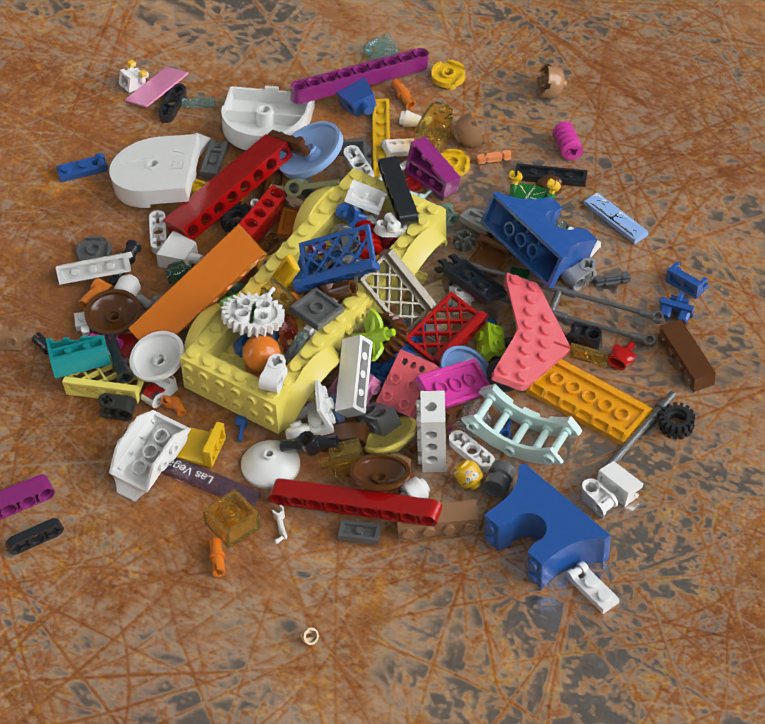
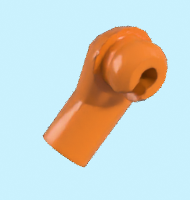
M168 395L161 397L160 402L165 408L174 409L179 417L186 414V409L178 397Z

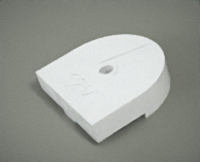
M230 86L225 104L221 109L223 133L230 143L243 150L250 148L272 129L278 132L282 131L291 136L300 128L310 124L315 108V100L303 104H295L290 100L291 91H281L279 87L265 86V89Z
M198 134L148 138L138 141L118 153L109 169L113 188L118 199L129 206L138 208H150L151 204L188 202L192 184L196 179V167L201 150Z

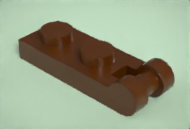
M273 129L268 133L270 136L287 141L291 153L305 157L311 152L309 147L305 145V140L302 136H290L282 131L278 132Z

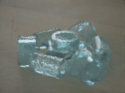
M384 33L380 38H373L364 46L365 56H370L373 60L397 54L399 50L396 41H393L392 36ZM372 47L376 49L375 53H372Z

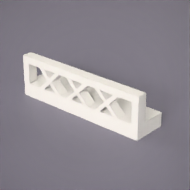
M132 252L56 266L59 285L130 272L129 258L133 257Z

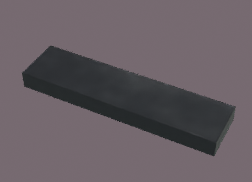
M517 163L514 177L517 176L519 171L522 174L521 181L537 182L545 175L552 174L561 179L562 185L586 187L588 170Z

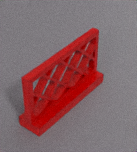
M451 291L406 336L408 341L405 343L426 360L440 368V359L445 351L453 346H464L485 325L488 315L483 311L479 313ZM452 299L458 304V307L448 308L447 302ZM445 312L446 319H436V313ZM449 312H459V319H449ZM462 312H469L473 317L471 319H463ZM434 324V331H424V325ZM437 324H447L448 331H438ZM450 324H460L461 329L459 331H451ZM413 336H422V343H415L411 338ZM425 336H435L436 343H426ZM438 336H448L449 341L447 343H439ZM426 348H437V353L431 356L427 353Z

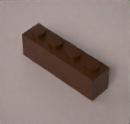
M679 319L661 325L660 333L658 334L659 343L666 348L668 357L672 358L675 362V367L678 372L682 373L686 385L690 386L693 392L713 386L715 384L716 372L682 320Z

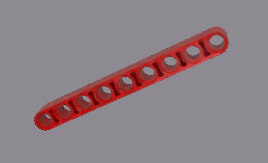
M282 478L275 480L269 494V500L277 505L424 526H436L443 505L434 499Z

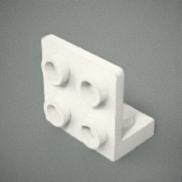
M315 380L316 401L307 403L309 431L314 435L323 436L334 433L333 424H336L332 409L335 406L332 397H328L326 387L322 386L319 380Z

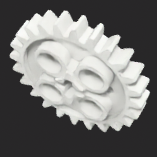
M250 292L247 295L240 293V297L233 295V299L227 298V302H224L221 308V320H223L224 325H227V329L233 328V333L240 331V335L247 333L248 337L251 334H254L256 337L259 334L266 336V332L273 334V330L278 331L279 327H282V323H284L285 314L282 304H278V300L272 301V297L265 298V294L258 296V292L254 295H251ZM256 306L253 323H250L252 307Z

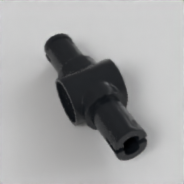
M304 431L294 439H281L279 447L281 452L296 450L298 452H305L308 456H314L322 449L338 448L339 437L337 435H314L311 431Z

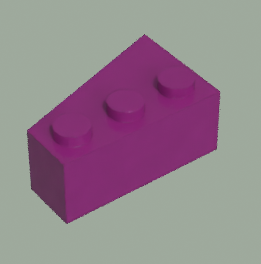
M426 137L411 142L405 173L442 198L456 193L461 177Z

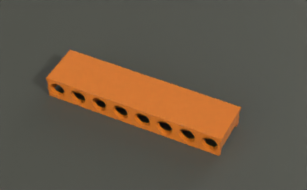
M238 224L128 329L138 340L157 331H169L180 337L191 327L196 317L203 310L214 305L267 253L244 230L243 226Z

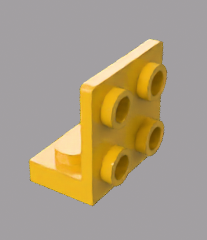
M216 422L214 428L210 429L209 432L189 427L191 430L187 434V442L176 456V459L212 468L226 439L224 423Z

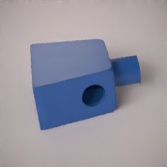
M365 77L336 92L340 105L354 116H360L363 113L370 115L377 105L374 94Z

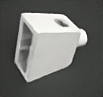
M172 231L156 254L158 267L170 269V265L173 264V270L183 272L187 271L192 263L197 264L204 257L198 254L195 241L175 231Z

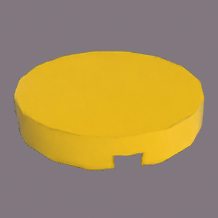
M458 149L444 150V153H441L460 176L468 172L470 158L465 155V152Z

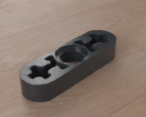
M177 83L170 88L158 110L159 120L162 123L172 122L187 96L184 84ZM170 102H177L174 105L168 104Z
M52 518L11 536L6 541V546L12 555H17L62 534L64 527L58 518Z

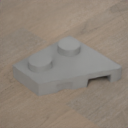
M470 207L459 215V222L480 234L485 233L487 236L490 234L480 223L485 211Z

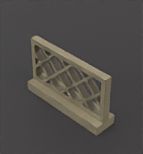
M385 249L379 254L380 257L376 262L379 265L382 261L385 263L386 273H379V271L362 275L358 281L384 313H391L390 303H396L397 315L401 318H409L407 330L410 333L437 304L393 249ZM369 275H374V286H369L365 281ZM379 276H386V287H379ZM391 276L397 278L398 288L391 287ZM379 289H386V300H381L378 297ZM390 290H398L397 301H390ZM402 290L409 293V302L402 301ZM402 304H409V315H402ZM413 305H418L422 310L418 316H413Z

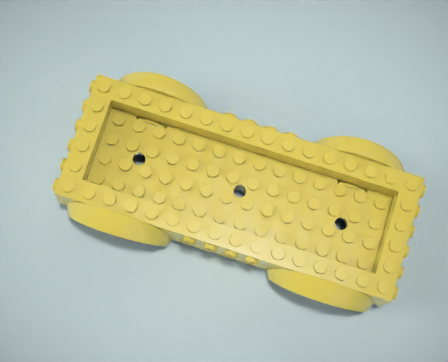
M353 168L339 185L326 186L313 191L305 199L297 213L292 235L286 242L282 243L276 253L271 255L267 263L260 267L256 275L249 279L237 296L240 297V293L247 295L248 292L251 295L258 292V296L268 293L270 288L274 287L270 278L286 255L292 254L298 263L300 256L299 243L329 235L332 227L337 224L347 225L345 220L337 217L335 210L341 203L348 204L344 200L353 179L387 193L383 181ZM387 194L380 212H391L396 217ZM411 194L418 212L419 222L410 224L407 230L397 238L389 249H393L417 280L424 284L428 274L420 271V267L438 246L446 247L448 244L446 239V209ZM364 210V214L368 217L371 212ZM329 240L325 241L326 249H330L332 246ZM306 246V247H305L306 253H308V252L311 253V251L309 250L308 246ZM324 254L316 256L314 260L317 258L324 259ZM382 261L379 265V273H386V265ZM369 275L365 279L369 286H374V275ZM379 276V287H386V276ZM391 276V287L398 288L397 278ZM293 280L284 293L278 294L275 289L270 296L272 301L278 300V304H282L285 314L282 328L279 327L278 330L280 339L278 338L277 343L280 346L281 355L285 357V366L287 367V375L282 389L279 393L259 389V378L245 371L243 358H240L238 354L236 355L233 348L234 342L241 335L237 332L233 333V328L227 329V325L223 324L219 303L211 305L196 317L185 340V352L180 357L184 387L241 416H245L247 419L279 435L283 430L290 427L291 422L297 420L307 401L310 403L316 401L314 392L315 380H319L321 383L336 366H340L342 339L351 337L352 334L364 332L365 319L371 309L377 311L378 314H383L384 312L358 281L357 295L341 299L338 302L344 307V312L317 331L308 342H305L303 328L307 324L289 311L292 303L287 297L293 291L295 292ZM379 289L378 297L381 300H386V289ZM390 290V301H397L398 290Z

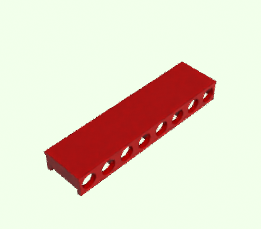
M265 134L194 193L188 202L182 203L163 219L170 233L175 231L191 240L196 239L293 157L288 142ZM280 151L286 153L284 158L279 157ZM259 176H260V178H259L258 180H254V178H253V177H259ZM219 209H221V211L218 212V213H215V211H214V210H219ZM208 220V222L205 223V224H202V222H201V221ZM195 231L192 235L188 234V232Z
M273 184L239 223L257 244L279 220L288 196L285 191Z

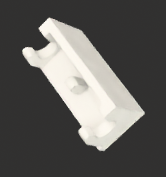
M353 179L344 202L379 215L388 193Z
M615 461L609 463L598 472L597 481L609 492L613 493L617 501L624 507L628 506L630 502L639 496L636 492L643 487V483Z

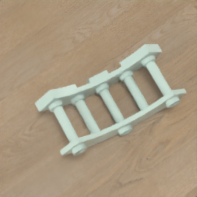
M496 384L483 386L479 393L484 397L485 401L476 414L464 416L461 419L470 431L474 432L491 446L504 452L505 455L544 465L562 464L563 459L557 453L567 437L579 436L582 432L580 426L571 416H550L547 419L540 417L539 413L526 407L523 409L513 404L514 400L506 395ZM491 405L501 412V416L493 429L482 421ZM508 419L521 425L512 440L499 434ZM528 429L541 433L532 447L520 444ZM548 436H558L552 447L541 448Z

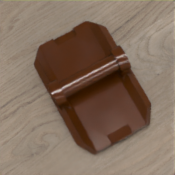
M481 233L478 239L479 248L470 258V262L502 272L514 255L491 233L488 236L485 233ZM484 272L492 278L498 277V275Z

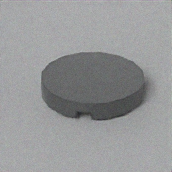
M88 236L76 246V256L79 261L112 255L111 243L102 236Z

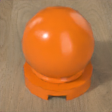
M254 335L243 346L242 357L245 363V371L260 378L261 373L264 371L268 358L273 354H281L280 346L271 336L258 335L256 337Z

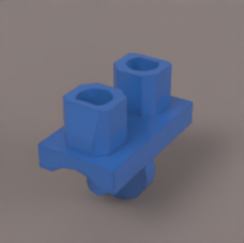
M341 203L336 207L337 217L345 220L348 227L354 228L357 222L363 219L367 220V215L364 214L362 208L349 203Z
M679 292L678 296L671 295L670 299L661 297L659 301L660 311L663 312L664 319H670L673 312L678 314L676 320L681 319L684 325H686L689 319L693 318L695 313L693 312L694 306L689 305L690 300L684 298V292Z

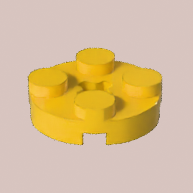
M447 60V63H442L440 61L432 67V83L439 87L455 90L465 80L464 66L460 62Z

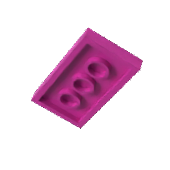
M476 358L424 373L415 378L421 391H445V409L483 397L479 391L483 386L490 385Z

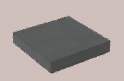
M315 287L289 307V311L313 329L319 331L342 314L344 307Z

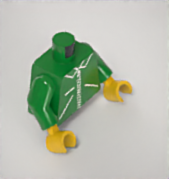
M513 170L509 173V177L513 180V183L510 184L509 192L511 197L521 199L552 197L555 199L556 195L554 193L561 188L560 183L553 179L547 181V187L550 189L522 182L518 185V182L522 180V174L518 171L517 176L514 177L515 172Z

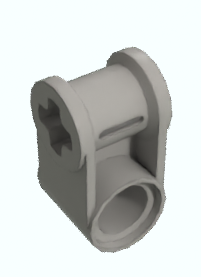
M584 258L573 267L568 268L563 273L562 280L573 290L580 291L584 286L594 281V276H597L595 270L597 267L596 261L593 258Z

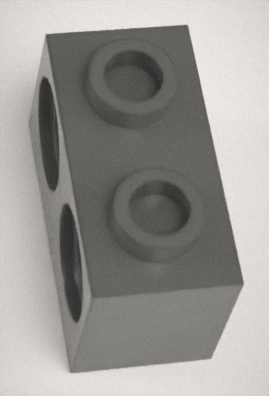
M374 401L366 406V414L357 416L358 422L369 426V432L383 437L402 424L394 407Z

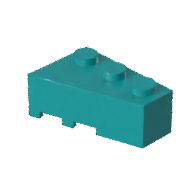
M104 335L81 336L79 340H70L69 337H63L61 341H52V338H46L49 359L55 378L111 364Z

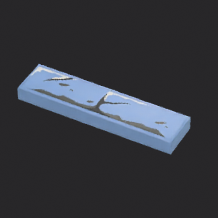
M598 192L584 201V205L633 244L648 236V231Z

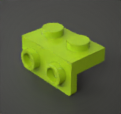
M487 322L476 332V351L487 362L494 355L502 358L506 351L503 327Z

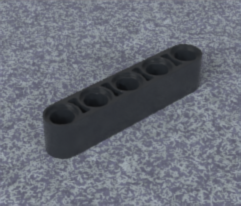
M397 156L378 159L379 172L397 220L401 223V226L418 223V212Z

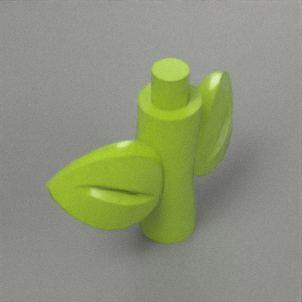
M371 309L364 323L366 333L352 334L351 337L362 335L373 342L371 362H375L384 351L382 342L390 340L391 337L396 335V331L394 328H383L382 318L377 311Z

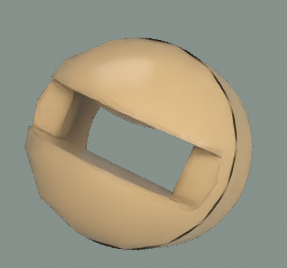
M308 627L300 633L301 640L305 644L313 645L319 639V633L315 628ZM312 633V636L306 637V634Z

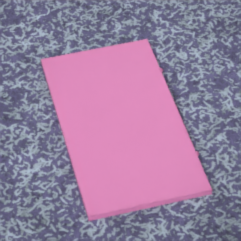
M165 67L127 97L125 101L147 108L188 75V72Z

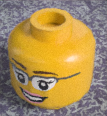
M465 459L454 467V477L461 488L474 490L481 485L480 481L483 478V472L475 461Z

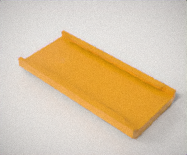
M563 359L526 389L528 395L568 417L571 416L575 421L621 446L653 411V408Z

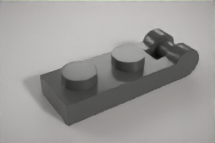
M211 139L200 169V177L214 178L220 173L226 153L229 150V141L217 142V140Z

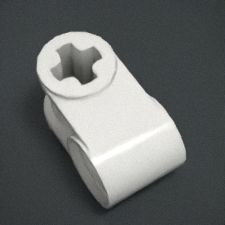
M273 354L268 358L264 371L259 378V389L275 393L281 391L287 375L286 360L283 355Z
M592 478L584 480L581 489V500L596 515L603 517L609 509L618 506L617 498L613 493L604 488L597 480Z

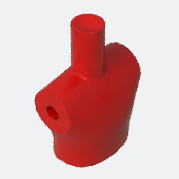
M630 341L625 347L615 344L608 357L609 365L620 371L632 365L637 357V354L632 352L635 347L634 342Z

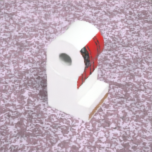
M171 375L162 381L153 382L143 390L141 400L153 408L159 407L162 396H171L178 390L175 377Z

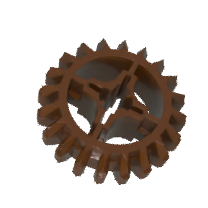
M392 312L379 313L383 321V328H394L396 335L391 337L390 340L382 342L384 351L375 362H389L390 358H395L400 349L405 347L404 342L408 341L406 337L409 334L408 326L400 316Z

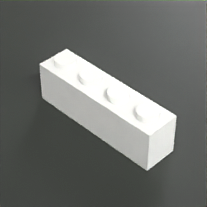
M362 335L342 339L335 411L347 418L366 414L373 342Z

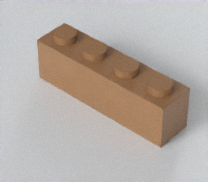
M476 499L441 503L443 508L436 526L396 522L398 539L479 531V514Z

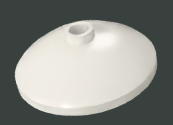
M169 331L150 333L139 340L132 349L129 359L130 368L140 380L146 382L162 381L173 375L180 368V357L185 352L184 344L176 334Z
M279 440L258 442L244 453L241 460L242 474L250 484L262 489H272L275 480L278 478L294 480L300 470V458L297 451L281 452Z

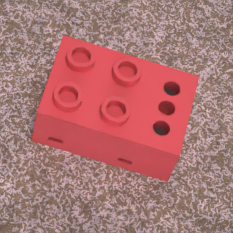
M400 349L376 402L394 407L398 414L417 420V399H421V390L415 378L418 375L440 368L432 362Z

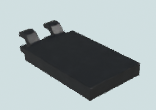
M456 254L448 256L452 262H448L445 258L439 259L438 262L442 267L438 266L434 269L439 274L443 273V276L485 306L507 295V291H505L501 284L469 261H462Z

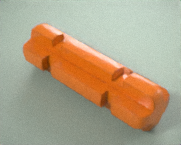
M503 150L501 153L500 151L489 152L486 155L484 153L477 154L476 156L479 165L485 164V162H501L502 159L504 161L511 160L510 150Z

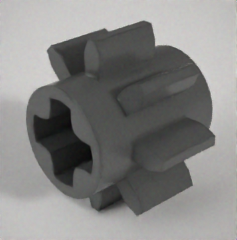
M466 229L457 231V236H453L455 249H459L461 252L472 250V245H476L474 233Z

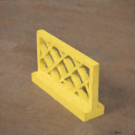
M110 356V365L102 368L98 367L96 371L87 374L86 371L70 374L68 377H64L62 383L66 395L96 399L104 393L128 395L135 398L138 404L141 399L140 391L145 381L140 380L133 373L134 377L130 382L136 379L138 381L137 385L109 382L117 376L116 372L107 377L103 374L113 369V360ZM80 373L84 374L82 378H74ZM98 375H101V377L103 378L99 381L91 380L92 378Z

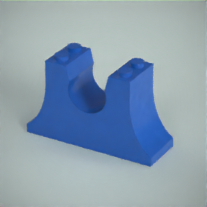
M493 192L480 222L548 288H553L558 277L568 268L573 267L584 258H589L598 240L584 228L568 230L555 226L563 207L552 197L521 199Z
M525 463L518 467V480L511 493L484 515V539L489 546H493L498 551L511 546L519 538L532 537L539 540L527 552V577L540 588L544 587L562 572L575 567L581 561L603 564L609 559L611 535Z

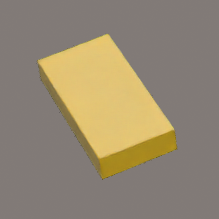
M292 254L286 255L270 278L278 294L285 292L300 271Z

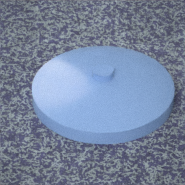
M328 121L314 122L300 128L292 135L303 137L305 145L311 151L310 154L302 157L292 153L293 157L279 169L290 179L308 178L319 173L330 165L339 154L343 145L341 131L334 123ZM280 151L279 157L284 158L286 153Z

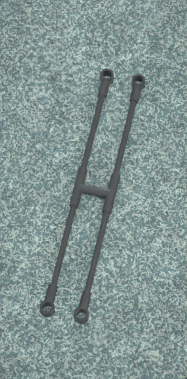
M460 257V258H459V259H461L462 261H464V260H467V261H468V259H467L466 257ZM470 262L481 271L502 277L506 275L505 272ZM524 278L536 282L544 290L554 292L550 308L555 318L564 321L580 322L598 327L601 330L630 337L635 341L645 343L647 347H653L656 344V338L652 334L642 335L626 332L569 316L567 313L556 311L561 295H566L636 313L641 317L652 319L656 324H661L664 321L663 312L635 309L577 293L575 290L557 285L553 288H548L544 283ZM449 281L448 286H452L454 283ZM503 297L498 300L501 302L511 304L510 299ZM658 315L661 316L660 319H656L655 317ZM648 339H653L652 342H647Z

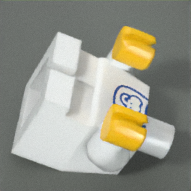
M134 60L127 62V70H120L119 85L128 93L136 91L146 82L145 78L149 76L147 71L133 68L136 66Z

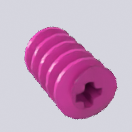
M564 121L556 125L552 134L562 157L567 160L579 158L583 154L584 149L572 123Z

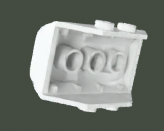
M154 410L137 416L129 424L124 436L117 441L109 473L115 479L117 493L134 502L147 493L160 473L167 468L168 463L173 461L187 442V434L191 428Z

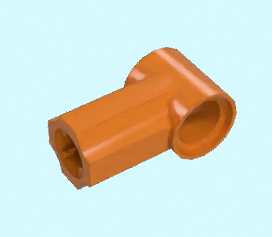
M100 278L95 279L90 291L78 301L79 306L85 311L86 305L95 295L105 290L114 289L115 286Z

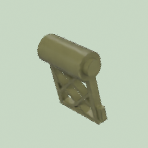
M295 178L286 182L285 191L291 197H298L306 194L311 188L339 185L343 178L310 183L304 178Z

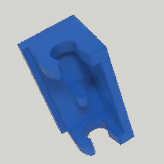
M675 262L667 269L666 282L697 299L709 287V284L706 283L708 278L703 277L701 280H698L682 271L679 267L681 263Z

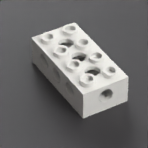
M420 391L421 399H417V411H421L417 412L418 464H422V472H446L445 391Z

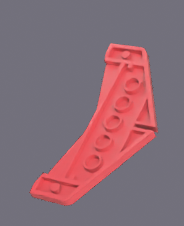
M507 272L503 284L505 291L509 294L516 323V334L494 369L491 380L520 391H525L569 353L570 345L539 285L536 282Z

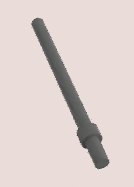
M670 391L663 400H659L650 415L603 467L613 461L617 463L657 419L664 406L667 408V404L674 400L676 394L673 391Z

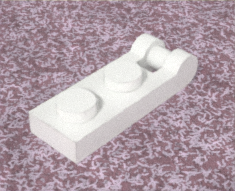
M584 561L579 562L576 568H570L565 572L568 580L602 614L619 603V598L588 568ZM580 574L584 576L582 579L578 577Z

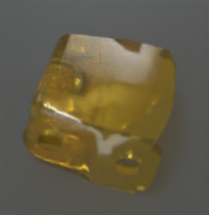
M431 103L415 129L416 140L426 137L441 153L451 137L453 109L444 103Z

